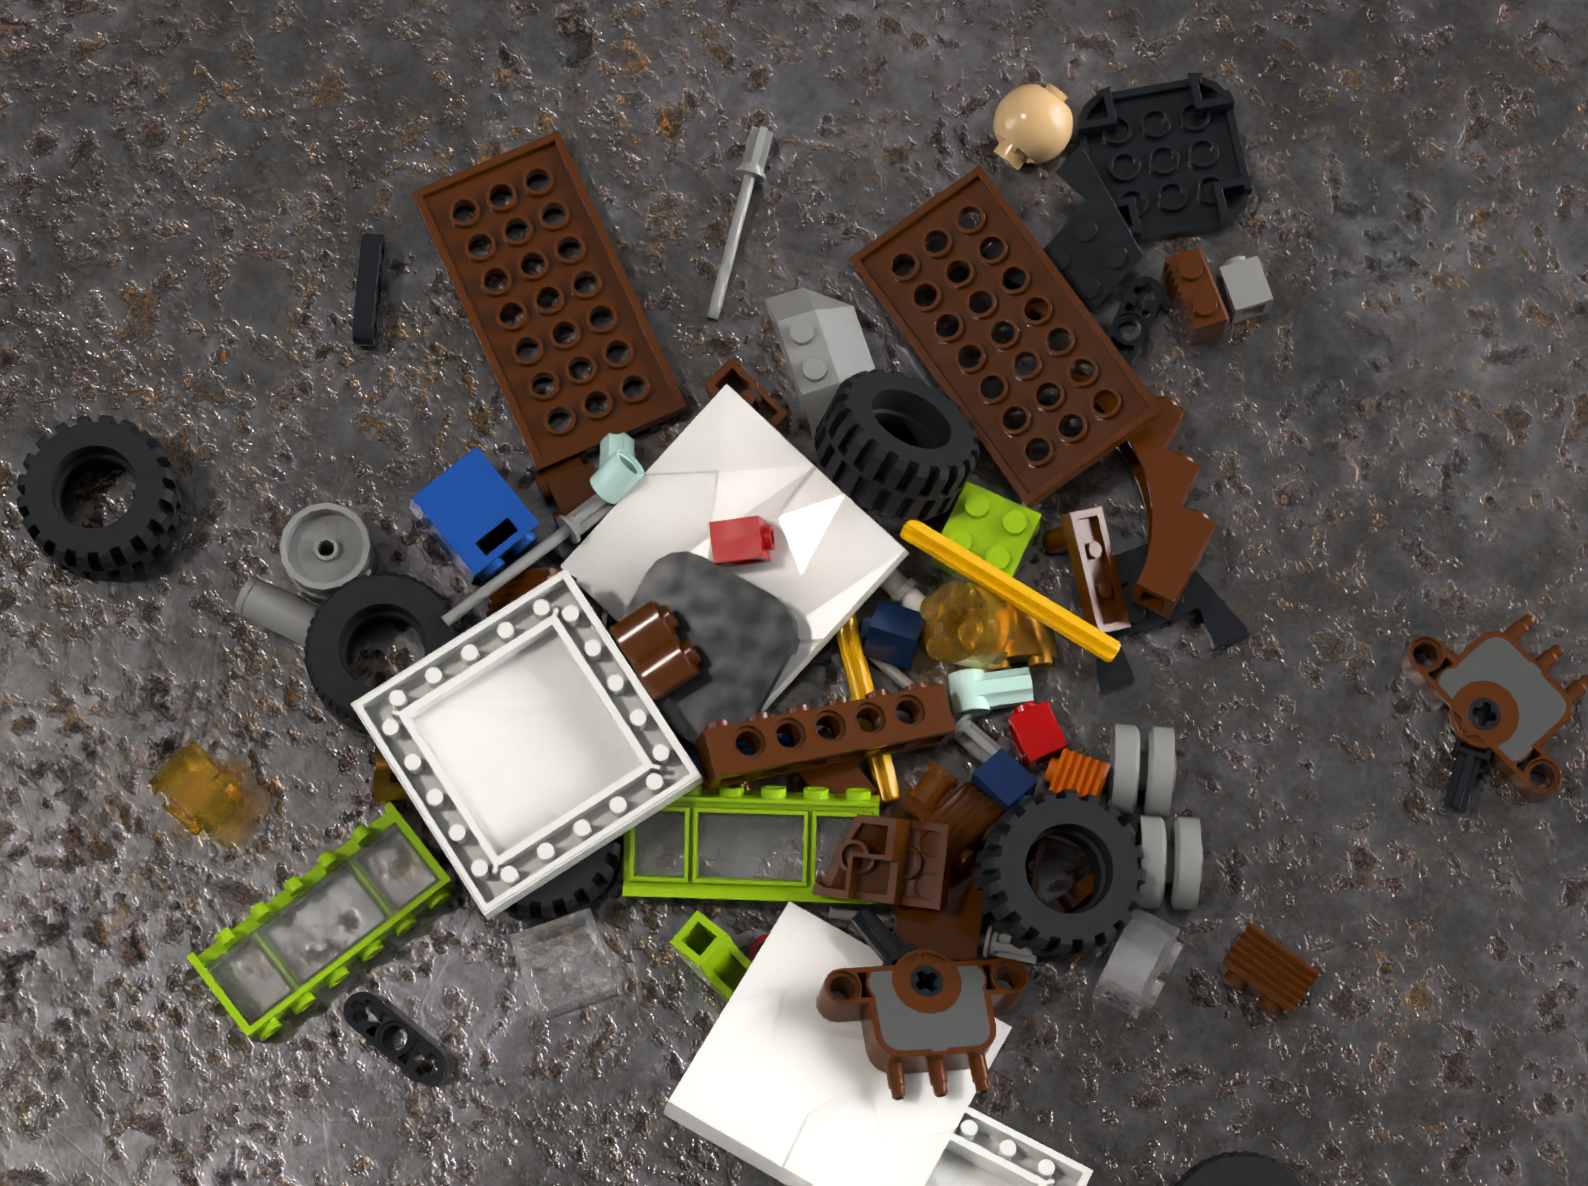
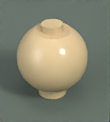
M1050 83L1045 88L1038 84H1027L1010 91L1000 101L995 111L993 128L999 144L993 152L1018 171L1024 163L1040 164L1058 156L1066 148L1073 131L1072 112L1064 103L1068 97Z

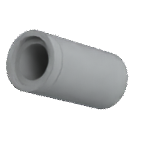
M251 576L238 595L234 611L251 621L306 646L307 629L311 626L310 621L312 617H315L314 613L320 607L255 576Z

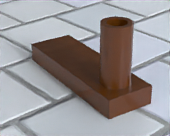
M1102 506L1060 515L1062 526L1047 530L1043 534L1042 544L1045 550L1051 554L1065 550L1069 551L1085 621L1104 633L1131 627Z

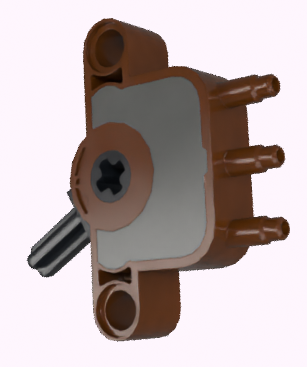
M1524 615L1520 620H1516L1504 632L1491 631L1483 634L1456 658L1440 641L1427 635L1414 639L1402 657V670L1406 676L1439 710L1446 709L1443 725L1445 735L1452 744L1449 755L1456 757L1443 801V807L1450 812L1464 814L1467 811L1480 765L1486 766L1488 762L1523 798L1530 802H1544L1550 798L1561 784L1562 773L1560 767L1542 747L1558 734L1570 718L1572 705L1586 693L1588 689V675H1582L1578 680H1574L1568 687L1563 689L1547 672L1557 663V659L1563 655V649L1559 645H1553L1549 650H1545L1534 659L1518 641L1534 625V619L1530 615ZM1417 651L1426 652L1432 658L1433 665L1426 667L1419 665L1414 660L1413 653ZM1478 712L1484 714V721L1486 722L1484 726L1477 724L1478 717L1476 714ZM1540 772L1544 774L1548 779L1549 787L1542 789L1533 785L1530 773Z
M867 907L858 911L851 919V923L882 960L883 964L882 966L840 968L830 972L816 998L818 1012L823 1018L834 1022L861 1020L869 1061L876 1069L886 1073L888 1087L894 1100L905 1098L904 1087L906 1084L904 1074L928 1072L934 1095L936 1097H944L948 1093L946 1071L970 1069L976 1092L981 1095L988 1093L990 1090L988 1083L989 1074L985 1056L996 1037L994 1012L1009 1010L1015 1006L1028 982L1026 968L1020 962L1009 958L951 961L947 956L935 950L918 949L913 942L904 948L872 908ZM997 980L1007 982L1012 989L1002 987ZM831 991H839L843 993L847 997V999L840 1000L834 997Z

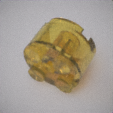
M951 581L938 588L932 596L924 598L920 605V615L925 620L922 628V637L927 654L941 662L969 669L989 670L999 665L1005 659L1008 652L1004 651L1009 640H1015L1018 623L1014 606L980 585L965 581Z
M192 742L188 747L182 746L147 782L146 786L153 797L158 792L163 795L166 800L162 808L172 818L195 836L203 831V840L208 841L243 804V795L238 790L242 783L228 769L223 768L221 771L216 769L208 762L211 759L209 754L200 745Z

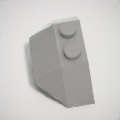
M802 287L765 299V305L814 444L816 428L840 384L854 374L865 370L869 372L875 369L854 306Z

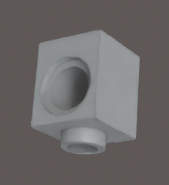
M1258 255L1247 259L1245 256H1236L1225 261L1219 267L1216 284L1231 324L1269 313L1274 298Z

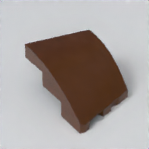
M857 814L847 831L846 840L837 847L831 857L834 859L822 880L814 885L812 894L946 910L956 825Z
M976 859L966 872L960 873L957 871L950 878L946 910L891 904L890 913L896 915L892 934L904 948L913 942L918 949L935 950L947 956L951 961L975 960L983 916L980 902L985 900L983 890L976 891L975 877L980 875L981 868L975 866Z

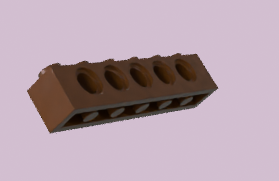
M923 681L910 684L904 688V691L891 694L888 689L876 690L866 694L865 699L850 701L849 697L835 698L826 702L824 707L811 709L808 704L798 705L785 711L786 714L772 717L769 712L756 713L745 719L746 722L730 724L729 720L715 721L705 726V729L695 743L707 789L711 790L944 744L954 734L956 729L943 684L929 686L928 682ZM901 710L909 714L912 724L901 722L896 716V711ZM856 718L868 720L872 725L873 731L866 732L857 725ZM816 726L829 728L834 739L822 738L818 734ZM783 733L788 735L792 739L794 747L782 746L778 742L776 734ZM736 742H747L753 748L754 754H742L737 749Z

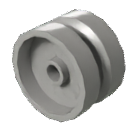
M328 502L309 505L293 515L283 529L279 545L282 564L298 592L313 602L322 603L327 600V596L330 593L333 594L334 590L338 587L342 588L345 583L352 582V579H360L363 575L367 574V576H370L372 573H375L377 559L375 547L368 529L356 513L343 505Z
M1114 723L1109 763L1111 766L1108 781V806L1112 805L1120 812L1119 816L1130 817L1136 808L1138 791H1142V809L1144 814L1161 816L1162 819H1168L1172 803V793L1175 790L1177 769L1174 727L1151 726L1146 735L1145 750L1140 751V732L1135 724Z
M1139 815L1135 846L1141 845L1145 858L1138 861L1139 869L1146 870V883L1139 886L1138 889L1143 894L1140 907L1138 908L1158 909L1163 901L1165 883H1168L1169 902L1173 909L1195 911L1198 905L1203 873V846L1199 817L1177 816L1171 826L1170 841L1167 843L1166 825L1162 817Z

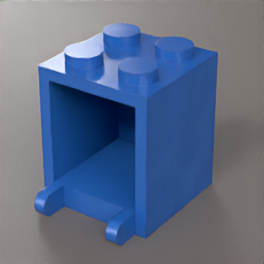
M477 446L411 498L409 509L470 584L478 578L485 583L502 569V566L505 564L502 559L511 552L516 558L528 549L537 538L534 533L540 524ZM508 518L517 532L485 556L476 543Z

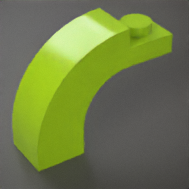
M698 910L669 942L682 960L726 1002H729L752 963L737 948L729 934Z

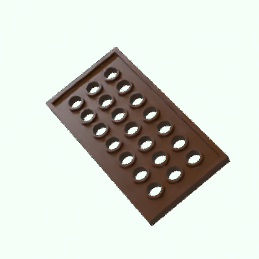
M559 131L412 192L413 199L539 475L541 472L583 453L587 455L600 449V442L609 433L621 434L625 432L628 436H631L688 411L682 393ZM534 175H544L549 179L548 186L541 191L531 190L527 186V182ZM506 190L513 195V198L505 206H496L490 201L491 196L496 191ZM461 206H471L476 210L475 216L470 221L460 222L454 218L455 211ZM554 208L562 210L565 213V218L561 223L550 225L543 220V216L548 210ZM514 224H522L529 231L525 238L514 241L506 236L508 228ZM482 239L491 243V250L484 256H475L469 251L471 244L476 240ZM572 242L580 246L581 252L574 259H565L558 253L561 246L566 243ZM531 258L540 259L544 263L543 270L536 275L526 274L522 270V265L526 260ZM493 274H502L507 278V284L501 290L493 291L485 286L486 279ZM582 277H591L597 282L595 290L588 294L578 292L574 286L577 280ZM552 292L560 297L559 304L549 310L541 308L538 305L540 296L544 293ZM509 308L519 309L523 313L522 320L516 325L504 324L501 321V315L505 310ZM599 311L610 313L613 316L612 323L606 328L594 327L590 320L595 313ZM570 327L576 332V337L571 343L560 344L553 338L555 332L559 328ZM524 343H533L538 346L539 352L535 358L523 360L517 356V349ZM614 346H623L630 353L624 362L613 363L606 357L609 349ZM577 362H587L592 366L591 374L584 379H576L569 373L572 365ZM547 377L555 382V388L551 393L539 395L533 391V384L539 378ZM634 380L642 382L646 387L642 396L629 398L623 393V387L626 383ZM600 396L605 398L609 403L608 408L601 414L588 412L585 406L592 397ZM563 412L571 417V423L566 429L554 430L548 424L550 417L555 413Z
M981 165L849 258L950 400L953 399L960 406V412L963 415L967 414L972 422L973 430H976L979 441L1029 509L1164 414L1161 407ZM976 212L981 215L980 223L975 228L964 229L960 226L961 219L967 213ZM945 236L948 238V244L943 251L938 253L928 251V243L933 237ZM992 242L1001 243L1003 251L999 257L990 260L982 256L986 245ZM911 259L915 262L914 270L909 275L898 276L895 274V267L901 260ZM967 266L970 268V274L965 281L954 283L949 280L950 273L955 267ZM1020 272L1026 276L1024 284L1016 290L1007 289L1004 285L1006 278L1012 273ZM926 289L935 290L937 297L933 304L926 307L917 305L916 300L920 292ZM980 296L992 298V305L988 311L980 314L972 311V303L976 298ZM1035 303H1044L1048 306L1047 314L1040 320H1031L1027 317L1029 307ZM953 319L959 322L958 331L953 336L942 337L939 335V327L944 321ZM1009 326L1015 329L1014 337L1010 342L1006 344L994 342V334L999 328ZM1065 333L1071 336V342L1066 349L1062 351L1050 349V340L1056 334ZM969 350L981 352V360L976 366L972 368L961 366V357L965 352ZM1022 358H1035L1037 360V367L1031 374L1021 375L1016 372V366ZM1081 364H1089L1094 368L1092 377L1085 382H1077L1072 379L1074 369ZM995 380L1002 382L1004 389L1000 396L994 399H988L983 396V389L987 383ZM1047 388H1056L1060 391L1059 400L1051 406L1041 405L1039 403L1041 392ZM1104 395H1112L1117 399L1116 407L1109 413H1099L1095 410L1097 400ZM1016 411L1025 413L1026 422L1020 429L1010 430L1005 427L1006 418L1011 413ZM1070 419H1078L1083 422L1082 431L1075 437H1065L1061 433L1063 424ZM1036 443H1045L1049 446L1047 457L1041 461H1032L1028 458L1030 447Z

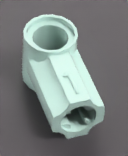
M625 432L621 434L609 433L600 442L599 469L590 478V484L595 492L611 504H617L645 474L643 467L636 459L634 451L635 440Z
M1029 667L985 672L983 669L973 668L959 670L948 675L953 715L957 718H962L966 714H970L972 718L988 714L993 709L1015 707L1029 701H1034Z

